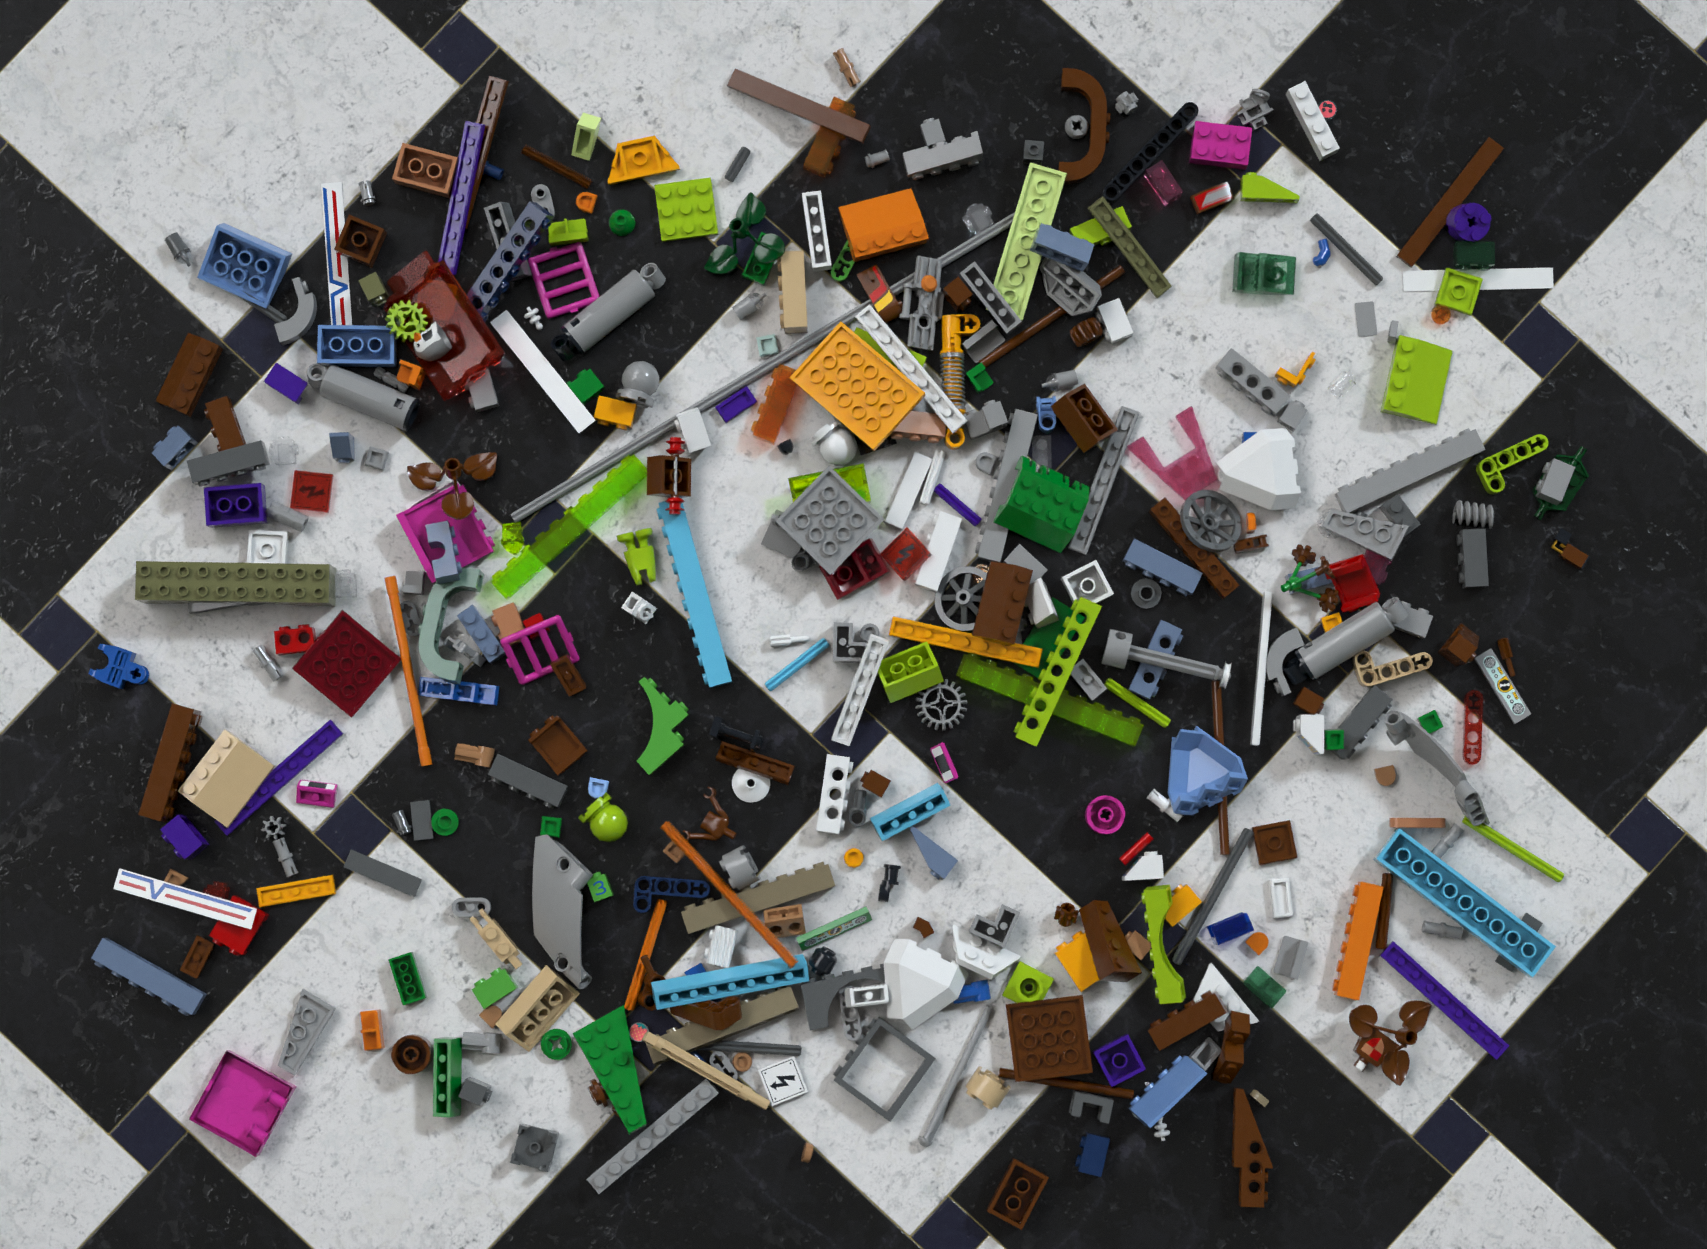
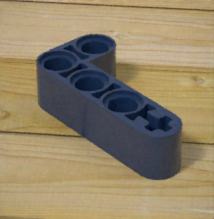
M641 876L635 882L633 905L637 912L645 913L651 909L653 894L705 898L710 894L711 886L703 880ZM643 879L649 882V888L645 891L639 887V882ZM661 881H666L669 884V888L665 892H661L658 888V884ZM681 882H685L688 885V890L685 893H680L677 889L678 884ZM691 882L695 883L693 887H700L701 884H704L707 891L703 892V895H700V891H693L694 894L691 895ZM642 898L648 902V906L644 910L639 909L637 905L638 901Z

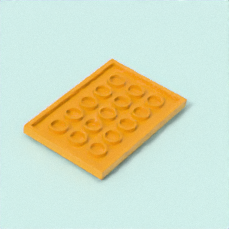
M841 321L789 377L873 451L884 442L926 395L924 391Z

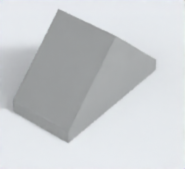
M1208 1037L1188 1057L1206 1071L1220 1054L1221 1049Z

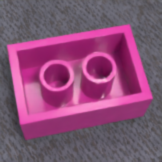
M1195 121L1189 163L1246 170L1249 161L1252 128Z

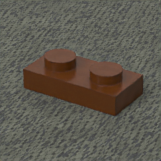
M568 654L551 662L552 669L569 697L586 689L585 682Z
M197 935L180 971L198 979L215 943Z

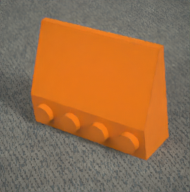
M911 188L838 207L854 262L925 244L929 239L923 217Z

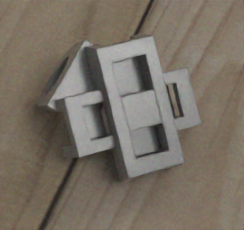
M1252 89L1249 98L1239 100L1242 110L1237 112V115L1243 126L1250 123L1252 129L1255 130L1267 124L1264 116L1273 111V108H1270L1267 103L1270 97L1268 92Z

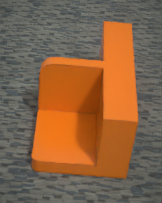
M400 359L399 364L401 366L397 374V380L420 390L426 372L422 367Z
M381 1010L360 1012L364 1051L385 1048Z

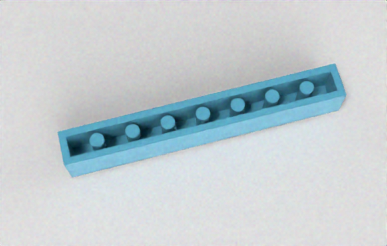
M800 954L793 956L798 961L793 968L788 967V964L783 959L778 958L651 982L653 1000L656 1009L659 1010L808 982L807 962L804 955Z

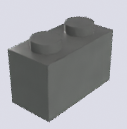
M1398 494L1379 507L1390 522L1409 526L1406 535L1421 525Z
M468 1077L465 1079L458 1097L480 1106L489 1101L493 1092L490 1090L492 1085Z

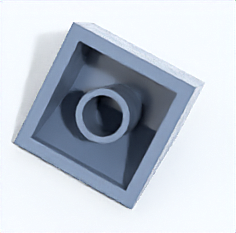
M179 425L172 427L167 432V437L163 441L160 440L156 443L152 452L160 463L171 471L198 444Z

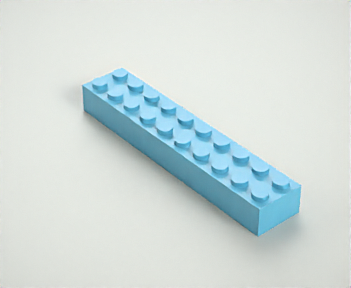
M1400 828L1395 830L1373 859L1529 978L1534 977L1556 947Z

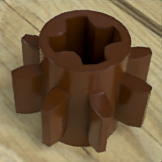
M1063 903L1061 907H1056L1054 919H1058V923L1061 926H1071L1072 923L1076 924L1079 910H1075L1074 905L1071 903Z

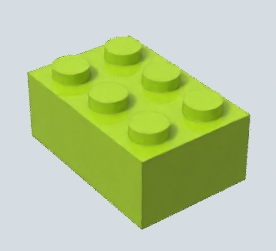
M928 642L882 659L877 672L890 703L944 682Z

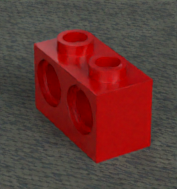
M309 624L298 625V629H291L290 626L279 627V631H274L276 654L305 653L316 641L315 628L310 627ZM304 633L309 634V641L307 643H302L300 640ZM289 635L290 643L284 646L281 640L283 636Z

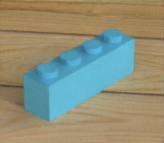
M936 783L871 817L870 820L878 836L884 841L951 805L942 787Z

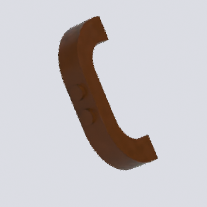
M1063 68L1061 91L1078 92L1090 104V136L1087 155L1076 162H1059L1058 171L1067 173L1064 185H1070L1086 180L1098 169L1104 156L1105 145L1109 143V132H1106V125L1110 124V113H1107V101L1104 90L1093 76L1082 70Z

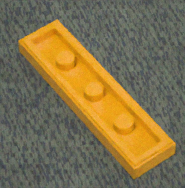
M333 875L256 888L259 907L336 894Z

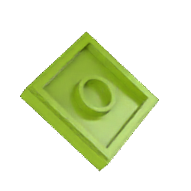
M1445 268L1435 305L1471 316L1483 279Z

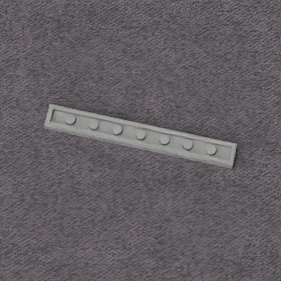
M1121 406L1115 422L1118 430L1109 438L1089 491V501L1068 549L1084 555L1087 554L1140 412Z

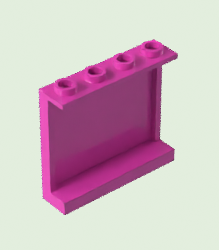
M457 483L459 494L467 492L464 485L460 486ZM454 485L396 515L432 583L436 582L432 560L443 557L445 550L443 548L431 549L425 525L448 520L450 527L454 526L456 537L453 538V543L457 544L459 555L456 556L457 562L461 563L462 568L494 551L492 547L495 544L491 536L487 537L483 531L486 527L482 519L478 520L474 514L477 512L475 506L471 514L462 520L451 518L443 512L442 500L448 494H455Z

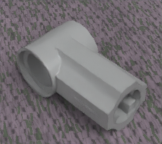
M463 1032L462 1049L481 1050L485 1053H500L501 1034Z

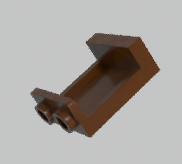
M552 715L544 722L545 726L542 729L536 728L530 733L529 736L531 738L528 741L552 767L553 771L560 776L585 755L588 750L558 715L556 717Z

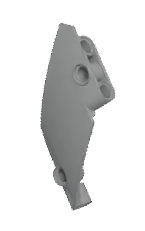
M1396 710L1387 712L1384 716V721L1388 729L1386 734L1391 742L1396 746L1403 740H1406L1415 754L1426 760L1453 784L1457 803L1462 813L1474 826L1480 825L1483 822L1487 825L1490 824L1479 794L1469 784L1464 772L1435 738L1409 716Z
M545 834L535 837L532 885L534 936L554 961L556 970L562 972L578 989H584L589 985L592 977L583 969L581 962L583 895L580 890L583 889L593 874L562 844Z

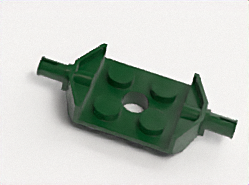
M1580 446L1573 456L1556 455L1554 457L1557 460L1574 466L1575 469L1562 502L1557 506L1535 497L1540 504V508L1534 517L1541 520L1548 510L1560 512L1567 510L1566 508L1589 477L1581 462L1587 449ZM1536 485L1532 490L1534 496L1537 494V490H1535Z

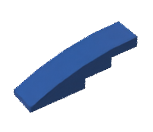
M420 677L418 696L497 705L500 686L461 682L460 685L437 678Z

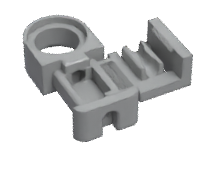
M448 636L443 642L445 646L454 652L458 650L460 653H463L464 651V655L479 667L486 661L484 657L460 639L455 641Z

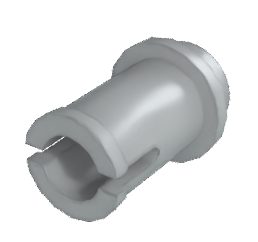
M887 150L872 155L869 153L867 154L868 156L864 157L868 168H874L875 165L890 161Z
M366 180L365 184L364 181L359 182L362 196L361 203L364 206L375 204L376 198L372 193L371 181Z

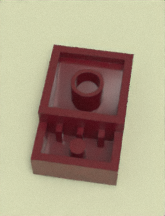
M872 538L863 541L831 575L819 566L837 600L890 572Z

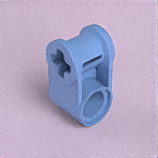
M1052 396V398L1036 397L1038 427L1045 434L1051 433L1056 426V415L1050 407L1056 402V396ZM1043 420H1050L1052 426L1049 428L1042 425Z

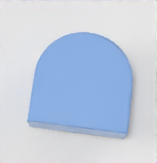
M590 777L588 785L589 794L594 798L603 797L608 790L609 781Z

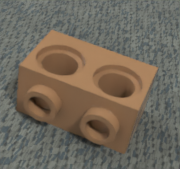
M802 904L763 910L765 927H767L766 929L769 928L768 931L774 934V938L806 933Z

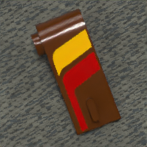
M877 264L857 274L875 311L887 324L900 317L903 304L901 300H896Z

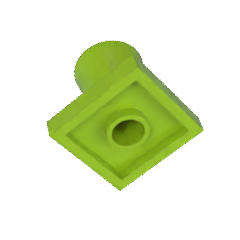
M1019 961L1002 996L1016 1003L1044 1000L1054 978ZM1027 984L1032 985L1031 991H1026L1025 986Z

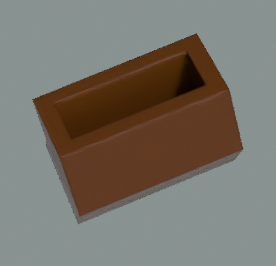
M917 917L913 928L919 930L923 938L933 934L934 931L930 923Z

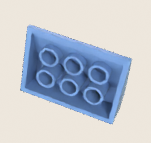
M222 223L215 228L197 278L267 308L287 270L292 253Z
M1179 1055L1172 1061L1173 1066L1169 1070L1164 1069L1158 1075V1081L1154 1084L1153 1082L1149 1083L1144 1088L1145 1093L1141 1097L1137 1095L1130 1102L1129 1110L1145 1126L1151 1128L1207 1075L1188 1056L1184 1055L1181 1057Z

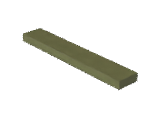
M1103 196L1087 208L1156 298L1172 287Z

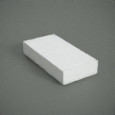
M1289 878L1269 880L1273 918L1293 916Z

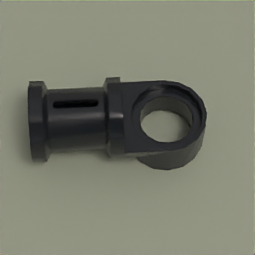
M884 864L885 876L880 884L878 901L888 902L890 885H899L897 878L901 866Z

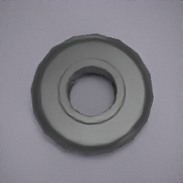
M1140 579L1132 587V600L1141 608H1152L1161 599V588L1152 579ZM1143 588H1149L1152 591L1150 599L1142 598L1141 591Z

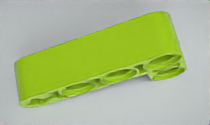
M1542 434L1535 435L1479 462L1476 466V471L1486 492L1492 495L1501 492L1505 487V482L1500 471L1545 450L1549 443L1547 437ZM1541 441L1542 445L1531 449V445ZM1518 447L1525 450L1523 457L1517 454ZM1500 455L1507 457L1508 463L1506 465L1500 462ZM1483 463L1490 465L1491 470L1489 473L1483 471ZM1492 480L1498 482V490L1492 489L1490 485Z

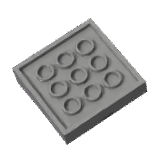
M828 466L775 522L831 575L881 524L884 518Z

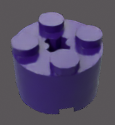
M1477 203L1458 205L1447 216L1448 232L1452 238L1460 242L1480 240L1489 231L1491 215L1482 205Z

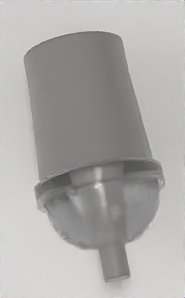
M750 293L732 308L741 320L751 313L759 311L764 304L763 298L767 295L765 293L762 295Z
M1075 370L1051 373L1047 377L1046 383L1042 384V388L1048 387L1049 390L1058 392L1061 389L1077 385L1078 379Z

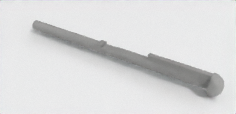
M985 1007L924 1136H919L918 1138L920 1145L928 1147L933 1143L934 1135L949 1107L950 1102L948 1101L963 1070L967 1067V1062L990 1017L992 1008Z

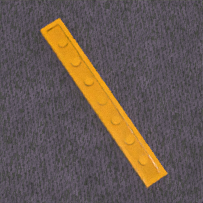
M895 616L892 617L889 632L890 636L922 643L928 642V644L1037 668H1039L1043 651L1042 648L1019 643L1005 646L972 636V633Z

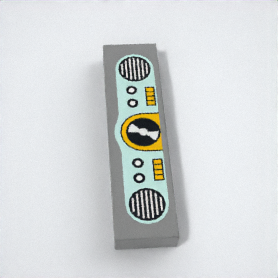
M1490 648L1475 657L1474 660L1513 724L1531 715V712L1493 650Z

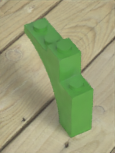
M643 677L639 683L644 688L651 703L653 729L649 743L637 762L651 776L684 746L682 743L684 738L678 731L673 733L672 730L689 716L687 714L689 709L682 701L678 703L675 700L669 705L668 702L671 700L664 692L659 694L655 689L658 687L651 678L647 680Z

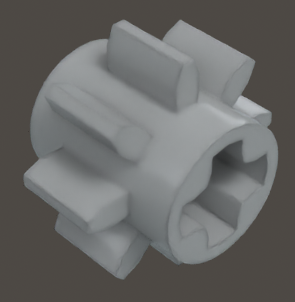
M1125 91L1115 99L1117 101L1115 108L1120 114L1125 112L1126 115H1129L1138 108L1136 103L1139 99L1134 92L1129 94Z
M270 816V821H263L266 825L261 831L268 833L266 838H270L273 835L274 839L277 840L278 834H285L282 829L286 827V824L280 823L281 817L274 821V817ZM273 824L278 825V828L275 829V833L274 831L270 830V827H272Z

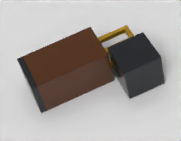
M1562 528L1559 529L1553 538L1555 542L1551 548L1560 553L1558 557L1582 570L1590 556L1567 543L1572 534ZM1556 543L1560 544L1559 546L1563 548L1562 551L1555 547Z

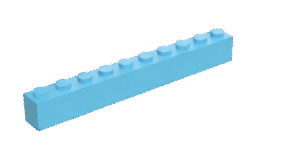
M665 501L660 502V508L656 510L659 520L663 519L665 526L661 528L664 538L668 537L670 544L666 545L669 556L674 557L675 563H672L674 575H679L680 581L677 582L679 593H684L685 600H682L684 611H688L690 615L687 622L689 629H693L695 637H692L694 647L699 648L700 655L697 658L700 667L704 666L705 674H702L705 685L709 684L710 688L732 683L685 509L681 511L680 515H670L669 511H665V509L669 508V503Z

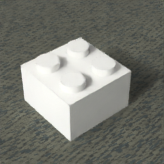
M1097 560L1061 578L1072 602L1083 597L1097 604L1114 594Z

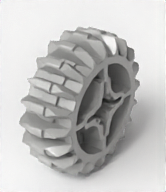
M945 679L944 685L939 683L925 689V693L919 691L918 694L923 696V698H916V701L921 702V705H916L915 708L922 709L921 712L917 713L918 717L924 714L925 717L921 722L924 723L928 719L930 722L927 727L930 728L932 723L936 724L935 730H938L939 725H942V730L945 731V724H948L949 728L952 729V721L958 725L960 722L956 718H964L960 711H967V708L961 707V704H967V700L961 701L960 699L965 696V693L960 695L957 693L961 690L960 686L956 690L953 689L955 682L948 686V679ZM943 689L950 691L956 700L945 699ZM937 690V700L925 703L927 696L932 691ZM940 695L941 700H944V702H946L947 706H944L943 708V715L941 713V710H939V707L937 708L936 706H931L939 703ZM957 706L956 713L946 720V709ZM926 709L937 710L940 720L932 718Z

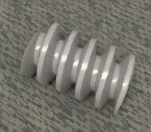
M1458 500L1453 510L1452 523L1454 524L1455 520L1458 519L1459 525H1461L1463 520H1466V525L1469 526L1470 522L1473 521L1474 527H1477L1478 523L1481 522L1482 528L1488 523L1489 529H1492L1494 522L1493 506L1489 504L1485 508V505L1481 503L1478 507L1477 503L1474 502L1470 507L1469 501H1466L1463 505L1462 501Z

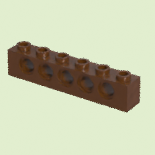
M1166 497L1149 510L1153 518L1196 569L1203 573L1202 576L1222 599L1239 586L1212 552L1197 547L1189 540L1183 531L1180 514Z

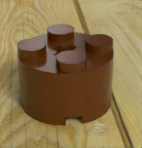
M411 1034L400 1038L394 1044L391 1058L394 1065L402 1073L416 1074L425 1070L430 1065L433 1058V1049L431 1043L425 1037ZM412 1050L417 1054L413 1059H411V1055H408V1052Z

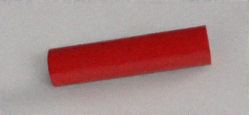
M1146 833L1119 860L1124 865H1127L1153 838Z

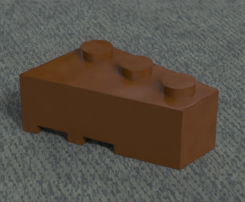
M1460 623L1438 653L1455 667L1463 666L1470 663L1477 655L1475 651L1478 648L1479 636Z

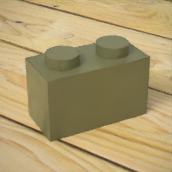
M376 272L358 280L373 307H382L388 303L387 300L391 299Z

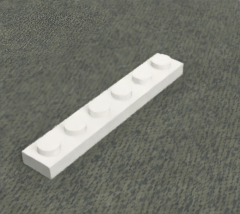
M870 634L831 737L832 741L850 746L889 640Z

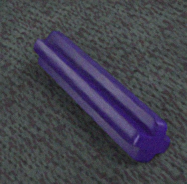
M939 483L934 488V492L973 526H977L981 522V518L942 484Z

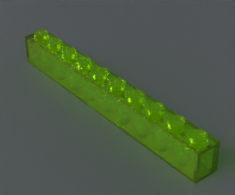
M634 454L631 457L630 455L626 456L620 462L622 465L618 469L613 468L610 470L603 482L600 480L592 487L593 491L591 493L582 495L578 499L579 503L574 508L570 506L563 513L565 515L563 518L554 520L549 525L550 529L546 533L542 531L536 536V542L531 546L529 544L520 551L522 554L517 559L515 557L510 559L506 563L508 567L503 571L498 570L492 576L493 580L491 583L506 600H509L647 477V468Z
M964 654L956 677L1030 705L1033 699L1030 697L1034 686H1039V683L1032 681L1033 677L1026 674L1019 676L1015 674L1014 669L1009 667L1001 669L997 667L998 663L988 659L986 662L979 660L980 656L976 654ZM1049 683L1043 686V691L1046 694H1051L1054 689L1050 688L1051 684ZM1063 689L1052 715L1130 746H1136L1144 726L1140 723V719L1130 716L1128 719L1122 716V712L1112 709L1110 712L1105 710V706L1100 703L1094 702V704L1086 702L1087 698L1079 695L1072 697L1068 695L1069 691ZM1039 700L1035 703V708L1043 711L1046 708V704L1044 701Z

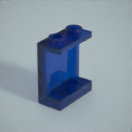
M1243 912L1206 926L1214 945H1220L1254 931L1248 914Z

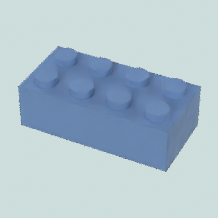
M318 325L317 363L323 366L337 365L339 367H397L396 334L390 335L391 328H386V326Z

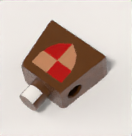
M1373 1028L1370 1037L1358 1038L1353 1051L1359 1055V1058L1354 1063V1066L1362 1072L1369 1063L1374 1067H1378L1382 1063L1384 1055L1389 1051L1394 1052V1049L1399 1045L1379 1030Z

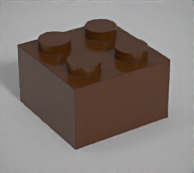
M348 215L334 250L337 254L372 268L387 232L381 227Z

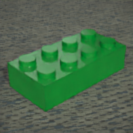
M760 233L758 241L761 242V239L765 235V233ZM755 244L742 277L764 286L775 261L771 263L759 262L754 254L755 248L758 246V244Z
M413 952L388 959L402 1005L427 998Z

